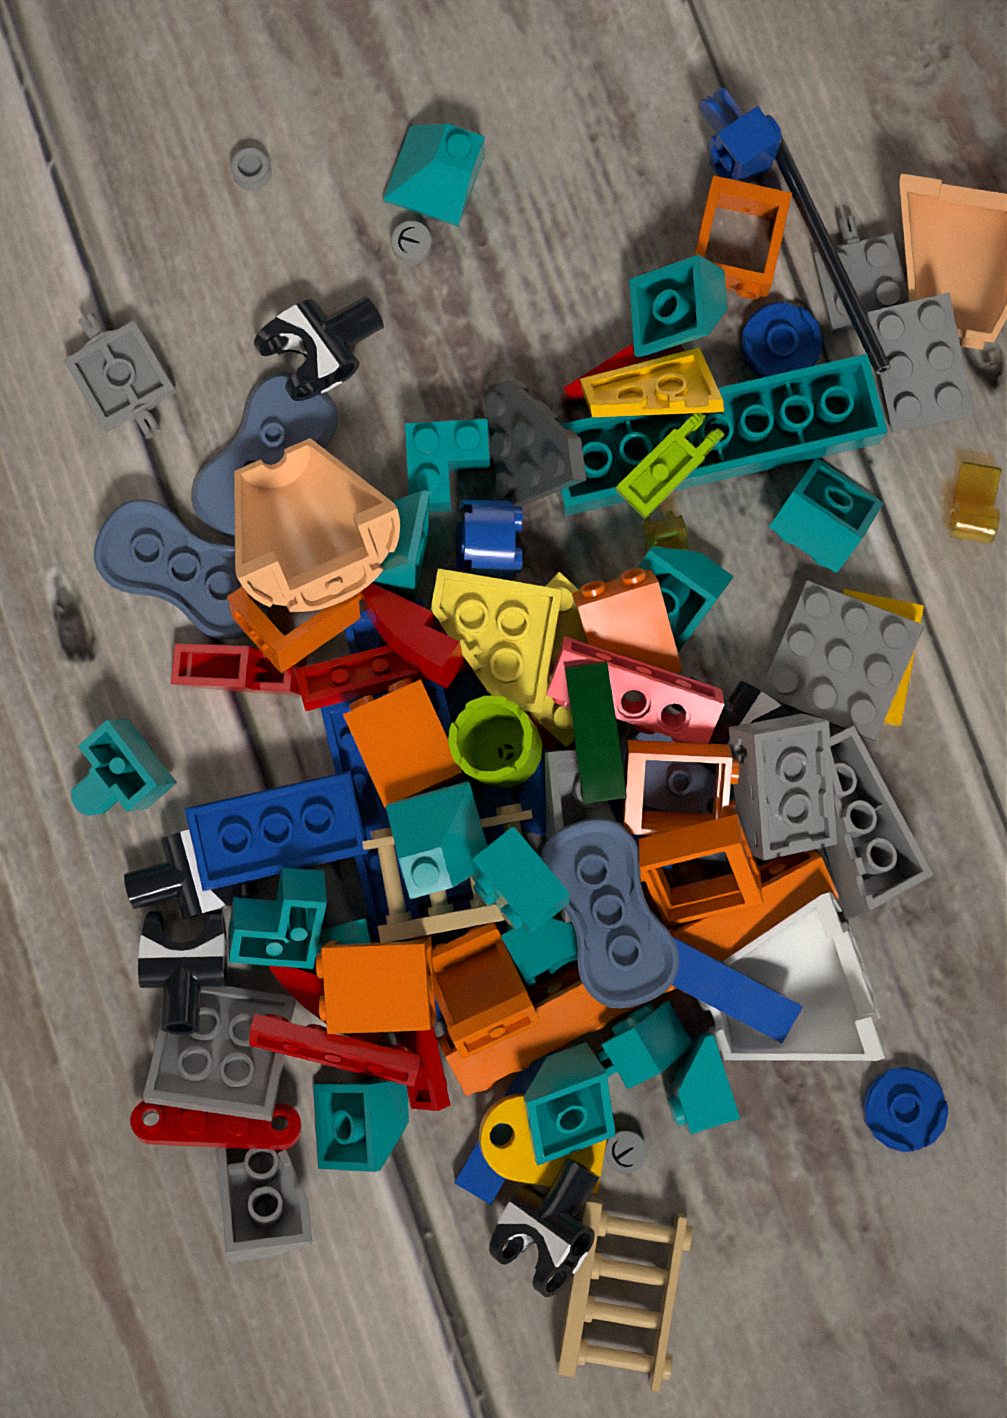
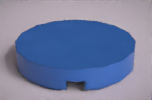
M775 302L762 306L751 315L742 332L741 351L747 366L756 376L763 378L814 366L821 353L823 336L818 322L808 310L800 306L789 305L788 302Z
M904 1066L890 1068L874 1078L866 1089L862 1109L864 1122L874 1138L890 1149L912 1152L927 1147L938 1139L945 1129L949 1113L947 1101H945L943 1090L935 1079L924 1071Z

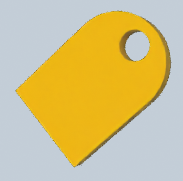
M512 1094L501 1098L485 1113L479 1128V1146L486 1162L500 1176L512 1181L551 1186L567 1157L589 1168L599 1177L601 1176L607 1139L537 1166L534 1161L526 1115L525 1094ZM499 1123L509 1124L512 1128L510 1140L503 1145H495L490 1140L492 1128ZM600 1178L591 1193L598 1192Z

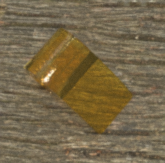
M963 462L961 464L950 517V538L989 545L993 543L997 534L1000 517L999 509L994 508L1002 473L1001 468L972 462Z

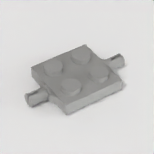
M848 216L847 221L846 217L838 220L844 243H841L835 249L867 317V312L910 302L894 233L872 239L859 238L855 216ZM815 252L813 259L831 332L837 333L854 329L819 252Z
M94 313L86 314L93 329L90 328L88 322L82 316L78 322L90 341L80 351L64 359V362L102 428L107 433L126 421L136 419L146 439L154 437L146 424L147 422L154 433L158 435L161 432V428H159L150 411L156 404L177 392L137 323L133 320L117 330L104 332Z

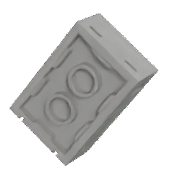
M797 714L729 727L732 759L739 760L738 784H733L736 814H738L753 856L767 860L776 858L777 855L781 857L818 849L821 846L837 845L829 721L806 714Z

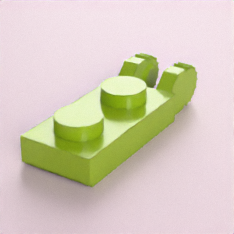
M694 413L678 430L674 429L617 485L615 491L644 519L704 461V456L724 437L725 434L717 428L715 431H711L697 448L686 439L703 424V420L706 417L703 413Z

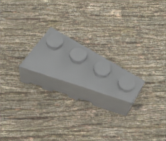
M854 725L830 737L837 845L828 846L825 849L845 920L878 907L934 875Z

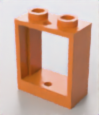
M713 175L694 256L699 254L705 258L716 207L774 220L763 273L712 262L725 271L726 289L734 290L738 296L746 299L767 298L774 278L792 193Z
M243 587L227 596L232 619L280 673H283L361 619L359 607L361 595L358 593L339 604L323 609L284 636L260 610L258 606L262 603L249 595Z
M627 740L624 779L627 798H623V827L632 835H655L735 815L736 802L735 799H729L730 784H738L739 760L732 759L730 747L726 744ZM646 760L717 763L713 814L642 811Z
M738 814L638 839L641 882L645 881L648 886L646 894L651 911L659 912L665 927L764 904L761 874ZM720 852L726 853L733 874L670 888L662 869L663 866Z

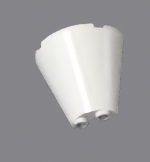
M831 892L820 895L723 961V963L802 1005L803 1008L783 1043L766 1036L698 999L701 1009L703 1011L710 1010L715 1026L709 1028V1033L714 1035L718 1050L722 1051L724 1060L877 1061L886 1057L883 1031L877 1032L875 1027L880 1014L868 972L848 920L844 922L839 920L837 913L842 912L838 900Z

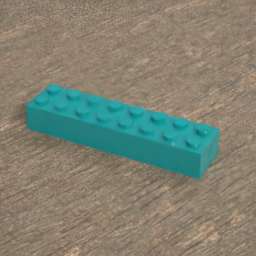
M868 354L718 388L723 398L724 412L703 413L706 416L703 424L686 439L697 448L704 441V438L717 428L725 435L704 456V461L674 491L879 444L888 431ZM694 413L589 417L560 424L565 430H572L581 438L586 481L557 492L563 517L627 502L615 491L617 485L674 429L678 430Z

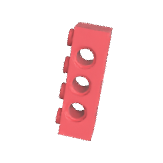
M565 636L563 637L547 681L546 695L552 697L555 703L570 708L565 673L566 666L607 661L616 719L631 723L634 729L645 734L653 735L655 732L670 736L674 742L709 743L724 706L722 689ZM630 690H637L642 692L644 697L639 701L630 702L624 699L623 695ZM673 703L679 704L684 708L682 712L676 715H669L663 711L665 706Z

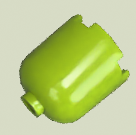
M482 696L469 701L465 705L466 708L458 715L455 723H451L449 728L448 746L455 763L467 775L492 788H511L524 783L535 773L541 761L542 741L535 724L518 704L509 701L503 696Z

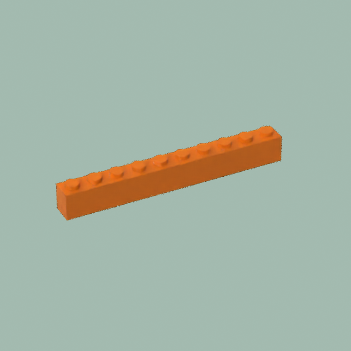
M809 850L781 857L778 856L758 867L761 874L764 904L668 926L666 929L671 935L722 961L747 946L820 895L831 892L836 899L839 896L822 857L815 850ZM577 963L526 990L539 1017L540 1024L465 1059H462L449 1032L438 1037L437 1040L467 1097L475 1092L489 1089L495 1081L512 1072H519L528 1068L538 1058L550 1052L564 1049L570 1041L587 1032L601 1029L609 1020L624 1012L635 1011L643 1004L627 1008H611L599 1003L584 987ZM671 985L665 992L672 991L676 987Z

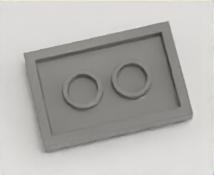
M949 292L867 312L868 319L891 365V368L880 374L892 433L974 414Z

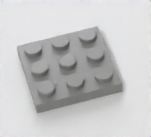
M807 580L760 691L780 704L807 715L828 720L830 724L842 729H847L854 725L860 736L876 742L923 632L924 625Z
M231 986L201 987L199 1031L188 1035H174L162 1031L160 1023L144 1090V1102L272 1121L285 1055L249 1046L250 1027L254 1014L262 1016L277 1014L287 1018L292 1023L296 1003L295 998L291 995Z

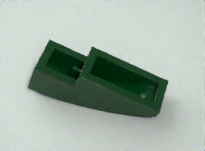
M601 661L566 666L565 673L584 804L627 798L608 662Z

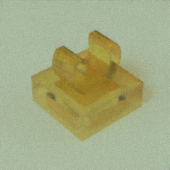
M669 510L665 511L666 519L652 522L650 515L644 519L642 529L645 554L648 553L652 546L688 551L687 530L682 515L675 517L674 513Z

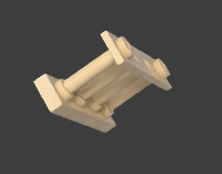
M520 803L496 808L497 816L480 819L482 828L503 825L504 832H507L514 826L522 836L520 821L530 820L533 816L531 810L522 811ZM391 828L371 831L372 840L362 841L364 850L378 849L390 914L386 916L387 924L378 926L380 943L505 920L495 903L487 906L473 888L475 882L471 876L470 882L474 898L470 900L471 908L454 911L453 903L448 904L446 890L429 894L432 906L428 908L429 916L412 919L411 911L406 912Z
M588 1197L582 1207L580 1220L594 1230L595 1237L590 1251L570 1280L557 1360L558 1375L575 1378L577 1365L584 1366L585 1362L650 1373L648 1382L651 1391L660 1392L662 1380L669 1381L673 1356L666 1353L682 1250H690L693 1226L687 1225L685 1214L675 1211L673 1226L609 1216V1211L602 1210L601 1198ZM606 1233L668 1243L670 1247L666 1269L603 1259L602 1254L595 1253L597 1237H605ZM599 1276L663 1286L660 1311L655 1312L597 1302L594 1296H588L590 1280H598ZM592 1319L655 1329L656 1336L653 1355L590 1345L587 1339H581L584 1322L591 1323Z

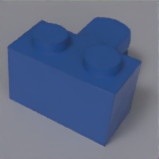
M723 87L713 93V98L707 96L700 101L702 115L716 133V135L711 137L708 150L711 153L709 164L719 177L750 183L771 169L782 140L780 127L771 115L765 116L759 106L744 115L731 95Z

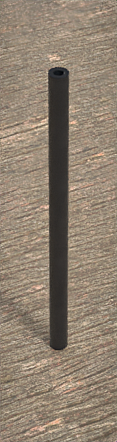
M781 134L782 140L775 156L777 165L792 193V197L866 354H868L875 373L882 374L888 371L891 365Z

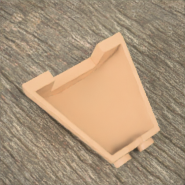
M901 174L899 184L909 301L949 292L958 337L960 338V346L983 350L985 342H995L1007 319V194L942 184L940 179Z
M311 438L284 449L283 458L276 464L269 465L263 463L262 460H258L234 471L235 573L246 592L255 600L268 607L276 604L287 606L289 612H306L339 604L370 585L384 570L381 564L388 553L394 552L400 535V517L396 505Z

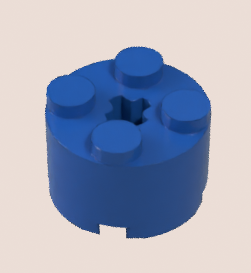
M461 499L458 511H466V513H464V522H457L456 568H464L465 571H462V573L511 581V578L515 577L516 573H521L522 549L515 548L516 531L522 530V507L513 506L512 501Z

